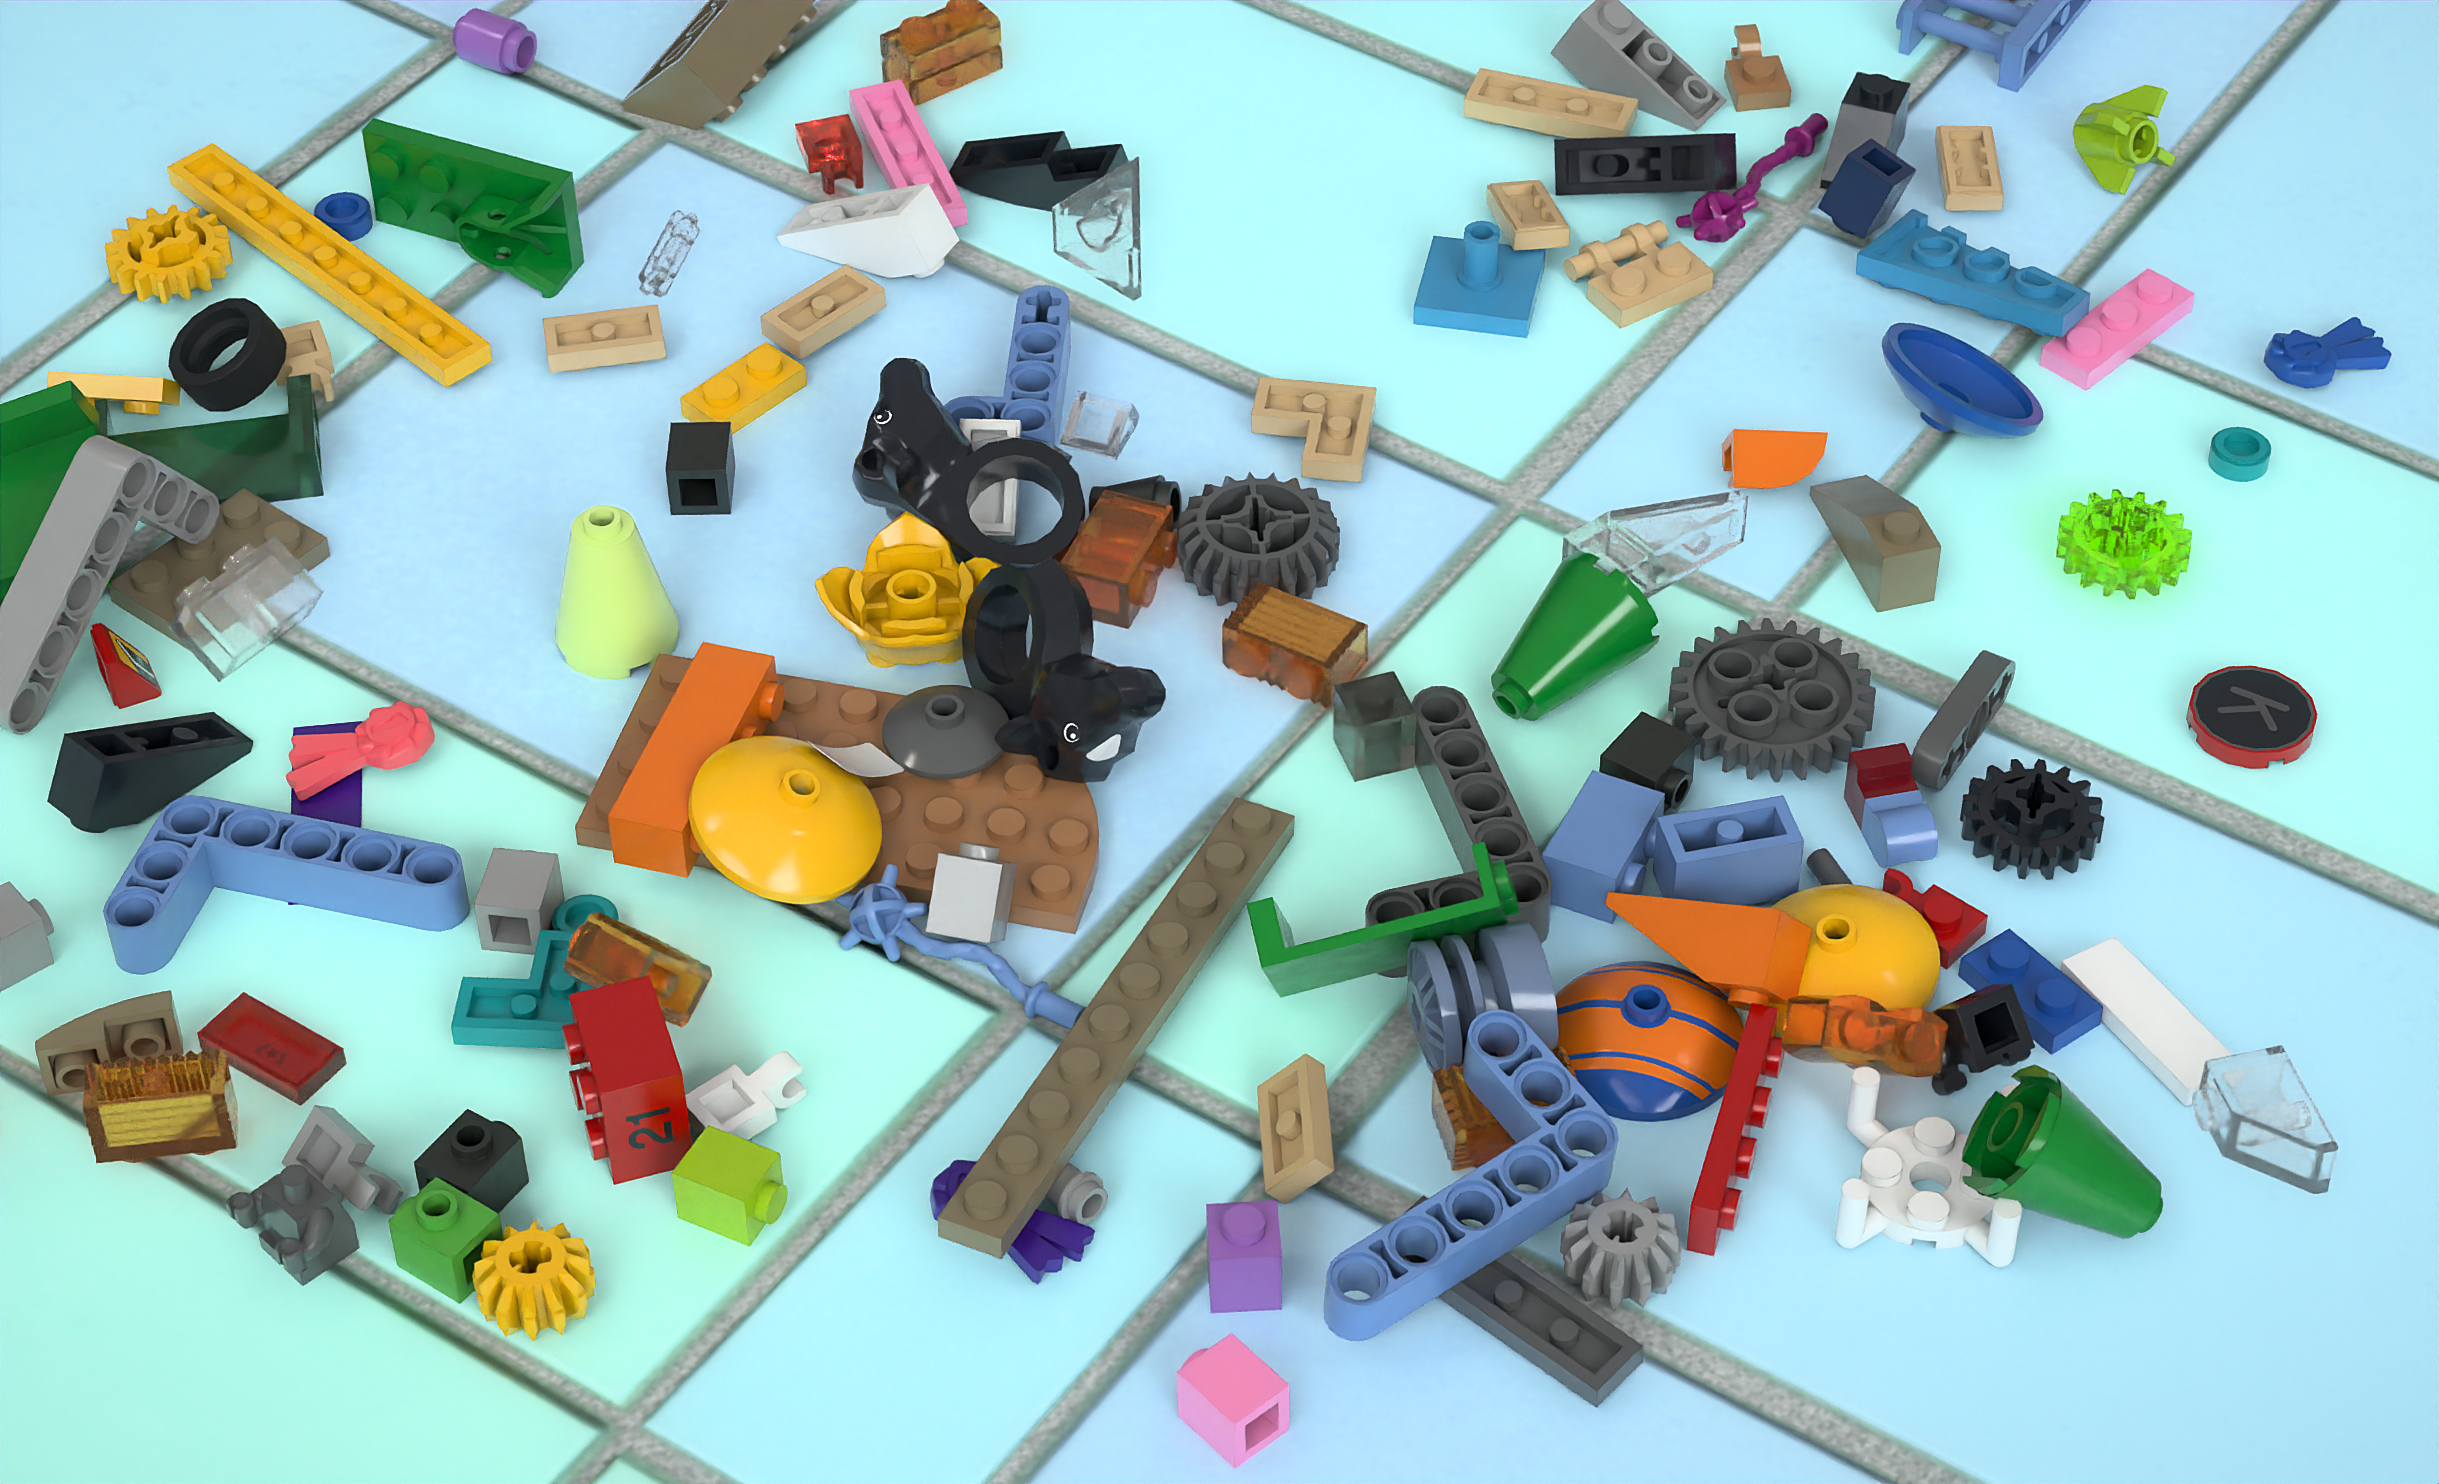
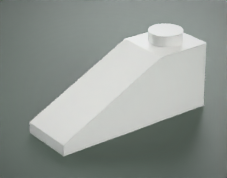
M929 183L805 205L776 235L781 246L843 265L848 264L853 268L889 279L914 275L915 278H924L935 273L944 265L946 254L960 240Z

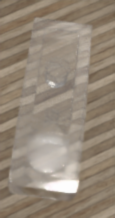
M1741 490L1608 511L1589 523L1576 527L1563 537L1562 562L1574 552L1591 553L1600 558L1593 565L1607 575L1617 568L1648 599L1744 542L1748 496Z

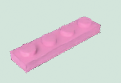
M898 79L848 90L850 110L890 190L929 183L952 227L967 225V206L902 80Z

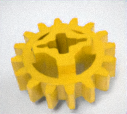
M170 205L165 214H158L156 210L150 208L147 209V218L139 220L130 216L126 218L128 229H113L111 231L113 242L105 243L104 246L111 282L119 283L122 294L136 290L138 301L142 302L150 298L152 294L159 296L161 303H168L171 295L178 293L185 300L191 299L192 289L199 288L210 291L212 289L210 278L225 279L227 276L225 265L233 264L227 226L219 225L217 215L214 213L201 218L199 207L195 206L186 213L178 211L177 205Z

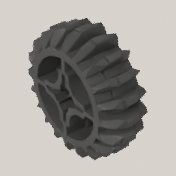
M1249 471L1244 480L1236 481L1230 476H1225L1221 487L1205 484L1201 496L1189 497L1188 507L1185 511L1180 512V520L1177 523V538L1175 539L1176 557L1179 558V566H1181V570L1184 573L1185 582L1193 583L1197 588L1199 596L1213 595L1218 606H1223L1232 601L1238 604L1241 612L1249 605H1260L1267 613L1270 605L1276 603L1291 609L1295 597L1311 600L1315 588L1327 586L1328 577L1331 575V572L1336 570V563L1339 560L1340 527L1337 526V518L1334 517V513L1331 511L1330 502L1319 499L1317 488L1301 489L1297 478H1292L1286 482L1278 481L1274 472L1267 479L1255 478Z

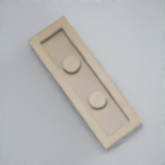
M1480 67L1464 97L1463 116L1483 120L1493 125L1503 124L1537 131L1543 135H1556L1571 139L1628 137L1637 118L1638 99Z

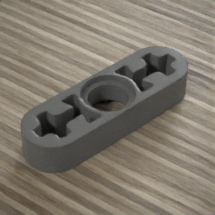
M1982 650L1917 741L1911 756L1913 759L1911 773L1915 781L1937 790H1942L2004 703L2014 679L2015 661L1987 650Z

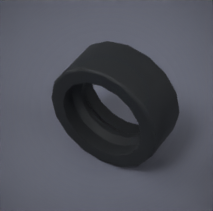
M227 298L207 306L194 315L179 331L170 348L168 367L173 379L199 406L210 412H228L245 406L263 394L272 384L285 362L287 342L281 330L259 305L246 298ZM247 338L243 347L230 361L218 369L209 371L213 362L225 349L235 342Z

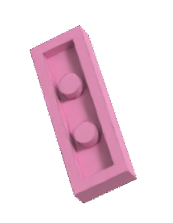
M2147 268L2092 309L2062 338L2056 336L2045 344L2041 350L2039 365L2087 391L2192 311L2195 293Z

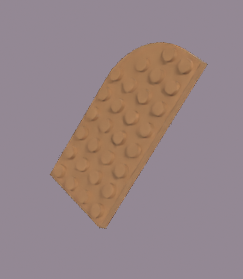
M659 653L575 825L578 845L612 851L608 815L693 659ZM776 673L777 683L784 686V704L777 721H769L762 736L789 737L831 748H846L871 743L889 757L884 748L882 737L884 719L890 709L906 695ZM1005 751L996 762L986 769L957 779H929L914 775L905 770L897 774L881 777L858 775L869 789L878 807L882 824V841L877 858L869 873L849 893L856 895L861 888L869 884L880 883L886 866L894 864L899 868L895 887L905 895L908 903H926L929 908L938 853L959 852L961 841L999 847V860L1017 863L1008 917L1009 923L1076 934L1093 889L1098 871L1100 852L1097 813L1086 783L1062 781L1044 776L1036 757ZM700 854L694 865L718 870L704 854Z

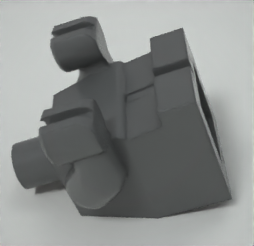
M294 1164L287 1166L280 1174L273 1176L251 1193H235L226 1202L229 1216L236 1220L242 1228L249 1229L257 1223L258 1218H264L265 1230L258 1235L261 1248L279 1265H283L284 1269L302 1286L360 1248L353 1219L336 1196L302 1165Z

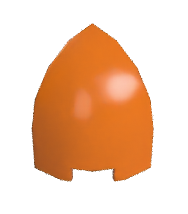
M1733 429L1721 445L1723 471H1732V476L1728 482L1729 489L1767 490L1795 484L1811 474L1823 457L1828 432Z

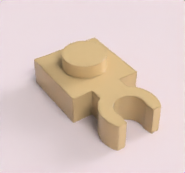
M320 320L280 329L287 342L285 362L275 379L277 386L287 384L290 403L295 409L303 408L301 396L310 390L321 391L326 402L333 401L335 394L331 374L335 373Z

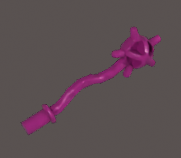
M1813 113L1799 127L1790 128L1784 137L1785 144L1777 148L1775 152L1763 156L1755 162L1745 177L1746 182L1732 195L1723 191H1708L1694 204L1691 214L1676 218L1677 227H1692L1694 238L1697 241L1727 242L1735 236L1739 229L1745 227L1746 221L1743 218V214L1758 206V200L1754 196L1762 186V178L1775 167L1788 162L1796 156H1809L1814 150L1815 141L1828 128L1827 119L1820 113Z

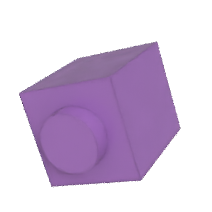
M1277 1200L1206 1204L1207 1267L1211 1313L1282 1310V1252Z

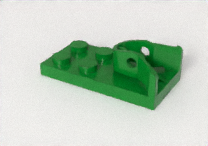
M375 118L362 130L377 221L459 243L467 255L478 263L492 270L505 271L542 292V298L555 297L583 265L584 255L573 172ZM502 255L506 256L507 258L500 259L495 256Z

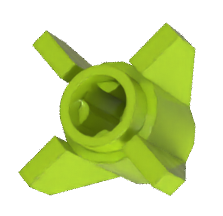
M2145 84L2103 102L2092 103L2085 107L2077 117L2073 126L2075 148L2098 183L2106 191L2126 195L2136 171L2133 166L2137 164H2144L2150 161L2172 167L2176 157L2158 146V128L2147 117L2158 118L2169 93L2165 89Z

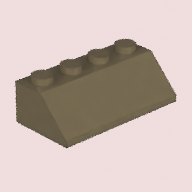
M708 0L620 105L629 113L697 130L714 117L719 123H722L744 102L738 94L742 90L748 92L768 73L769 70L763 65L765 61H774L792 44L793 39L788 33L791 30L794 33L797 32L815 16L817 10L812 4L816 0Z

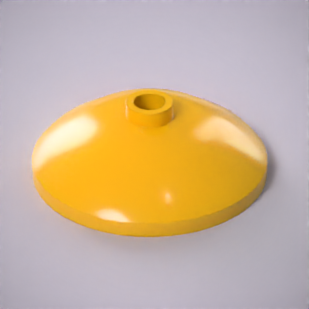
M763 735L731 742L718 749L704 762L698 771L689 794L688 816L690 826L700 849L707 859L725 877L738 886L770 900L792 904H812L840 897L855 888L867 876L880 850L882 841L881 818L876 802L867 786L857 774L843 769L813 745L802 740L783 736Z
M1829 884L1793 893L1769 907L1771 909H1781L1812 928L1796 1005L1789 1006L1772 1003L1768 1005V1007L1778 1008L1775 1033L1778 1036L1795 1044L1820 1050L1840 1051L1865 1048L1900 1034L1914 1024L1931 1004L1940 981L1941 968L1938 943L1927 921L1918 911L1902 899L1868 886Z

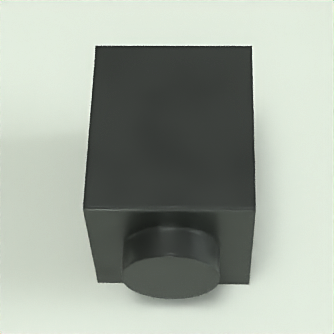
M731 422L671 423L665 469L671 515H731L735 477Z

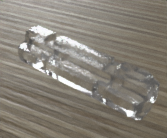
M677 210L669 217L665 228L647 258L648 261L643 265L638 275V280L641 282L639 289L644 295L653 294L660 298L665 296L674 282L673 279L678 275L692 248L690 246L695 243L700 233V228L697 225L699 218L695 213L685 214Z

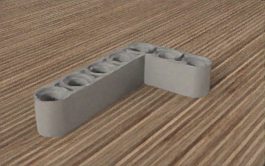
M95 435L89 437L80 446L0 607L1 728L17 735H23L37 726L43 717L138 521L188 543H200L211 534L219 517V500L214 493L155 458L107 437Z

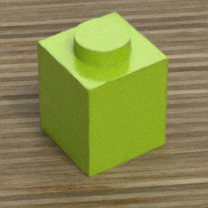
M707 1125L672 1171L677 1216L679 1219L749 1247L766 1224L771 1225L778 1220L787 1201L788 1189L783 1183L780 1153L710 1125Z

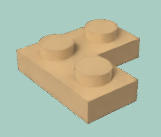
M1260 377L1251 413V433L1306 438L1302 455V477L1361 483L1376 409L1377 387Z

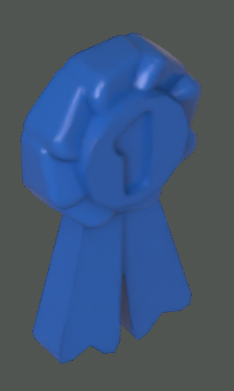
M2351 317L2321 337H2315L2300 330H2292L2290 334L2276 333L2267 345L2263 361L2267 368L2280 380L2308 389L2330 384L2335 369H2385L2392 353L2382 346L2384 342L2383 337H2373L2376 332L2374 329L2363 326L2358 317Z

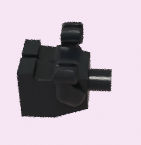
M2012 983L1991 984L1944 1005L1925 1017L1929 1027L1925 1035V1042L1929 1060L1934 1071L1931 1084L1934 1092L1940 1096H1948L1966 1086L1967 1077L1959 1070L1960 1064L1967 1065L1970 1073H1981L1998 1064L2002 1066L2016 1065L2018 1062L2028 1059L2031 1055V1049L2035 1048Z

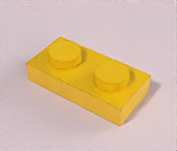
M765 342L680 397L682 416L691 422H731L733 435L807 386L806 367Z
M48 371L47 388L71 380L98 412H102L103 401L123 402V413L139 415H159L160 405L180 406L181 386L173 380L154 377Z

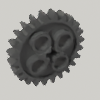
M1769 618L1763 619L1761 630H1752L1744 620H1738L1736 634L1732 635L1727 630L1717 626L1714 628L1713 642L1697 637L1694 640V652L1682 651L1680 653L1679 667H1673L1671 671L1668 711L1673 712L1672 726L1695 736L1696 745L1701 744L1700 759L1702 761L1710 760L1718 755L1723 757V772L1727 773L1740 764L1746 766V776L1749 780H1753L1759 770L1764 769L1769 770L1774 782H1780L1783 770L1791 769L1802 781L1806 780L1808 766L1813 765L1821 772L1827 774L1831 769L1832 757L1847 763L1852 747L1863 748L1866 731L1872 730L1876 688L1870 686V669H1858L1860 655L1857 652L1841 655L1842 640L1840 638L1830 640L1824 644L1819 642L1820 628L1815 627L1805 635L1797 634L1796 621L1792 620L1786 624L1783 631L1775 630Z

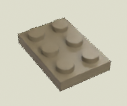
M243 488L220 504L216 526L204 541L192 544L173 537L111 581V586H108L112 603L196 654L331 555L327 537Z

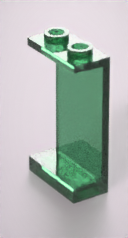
M310 374L287 377L289 414L118 435L114 433L107 399L95 400V409L99 412L101 436L155 458L214 493L219 500V505L243 488L268 503L324 496L319 417Z

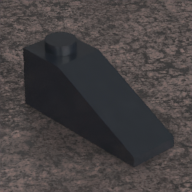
M1736 133L1554 139L1556 196L1737 189Z
M215 712L65 733L47 802L68 817L74 827L89 833H104L110 828L138 824L170 802L178 799L249 754L254 741Z

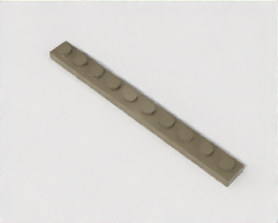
M1238 797L1233 800L939 1214L938 1237L999 1259L1004 1257L1294 836V815Z

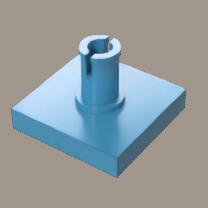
M1475 221L1468 224L1464 229L1463 239L1433 236L1414 303L1413 324L1527 338L1545 269L1546 249L1514 251L1511 245L1499 244L1500 229L1497 225L1488 221Z

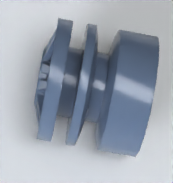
M1520 920L1480 928L1475 940L1474 961L1468 946L1460 934L1444 935L1440 943V949L1433 939L1427 938L1411 941L1407 950V999L1414 1033L1420 1044L1427 1066L1436 1080L1446 1081L1459 1077L1462 1064L1464 1063L1467 1034L1471 1022L1479 1014L1489 1010H1506L1515 1013L1528 1024L1554 1055L1556 1054L1559 1029L1552 978L1545 952L1536 931L1529 921ZM1496 1052L1498 1057L1506 1056L1505 1054Z

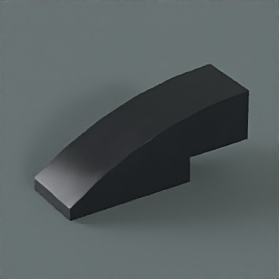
M1065 131L966 141L949 171L955 185L982 196L1022 207L1075 214L1120 213L1136 181L1122 143L1072 149Z

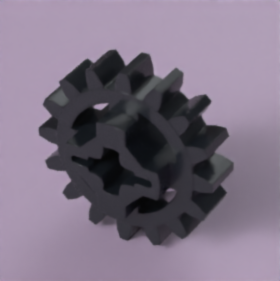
M2011 759L2010 769L2007 772H2003L2000 768L1990 765L1987 767L1985 780L1973 777L1970 780L1968 794H1963L1960 821L1963 822L1961 837L1963 840L1974 841L1972 854L1976 858L1985 857L1990 854L1994 856L1993 870L1997 872L2005 869L2008 865L2017 867L2019 879H2026L2030 869H2039L2046 880H2051L2054 876L2055 867L2061 866L2064 870L2073 874L2077 872L2079 858L2091 861L2094 858L2096 844L2101 842L2105 817L2101 816L2103 801L2101 797H2089L2091 783L2088 780L2075 783L2070 782L2071 769L2066 766L2059 769L2056 773L2046 771V762L2042 759L2037 760L2033 769H2025L2018 759Z

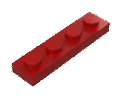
M1751 1003L1692 1199L1686 1249L1688 1251L1714 1256L1721 1230H1735L1743 1191L1735 1189L1734 1186L1737 1177L1748 1180L1750 1178L1757 1149V1139L1749 1137L1752 1126L1762 1129L1765 1127L1772 1096V1088L1764 1087L1766 1077L1779 1078L1785 1055L1786 1039L1775 1036L1778 1008Z

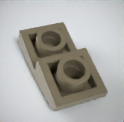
M172 991L147 994L99 1008L61 1025L36 1040L35 1052L47 1095L53 1096L116 1086V1065L184 1055L182 1032Z

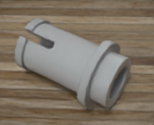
M1068 1162L1045 1197L1057 1205L1058 1214L1063 1219L1079 1222L1080 1224H1088L1102 1213L1107 1203L1108 1194L1103 1188V1180L1097 1174L1089 1171L1081 1172Z

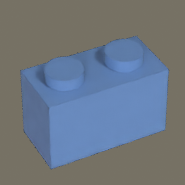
M1592 770L1542 854V860L1552 882L1551 904L1613 924L1618 914L1605 905L1607 893L1640 894L1645 880L1646 865L1650 858L1654 859L1657 817L1663 816L1665 793Z
M1784 795L1657 817L1653 874L1664 898L1742 906L1783 899L1799 890L1804 840Z

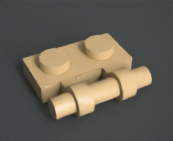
M1660 220L1647 225L1635 223L1622 229L1619 237L1606 243L1596 240L1586 244L1579 249L1578 255L1566 259L1563 264L1564 271L1570 280L1575 281L1587 275L1591 278L1587 281L1586 299L1620 329L1711 290L1714 271L1680 241L1662 249L1657 246L1667 241L1669 237L1666 225ZM1628 257L1632 260V262L1620 267L1616 264Z

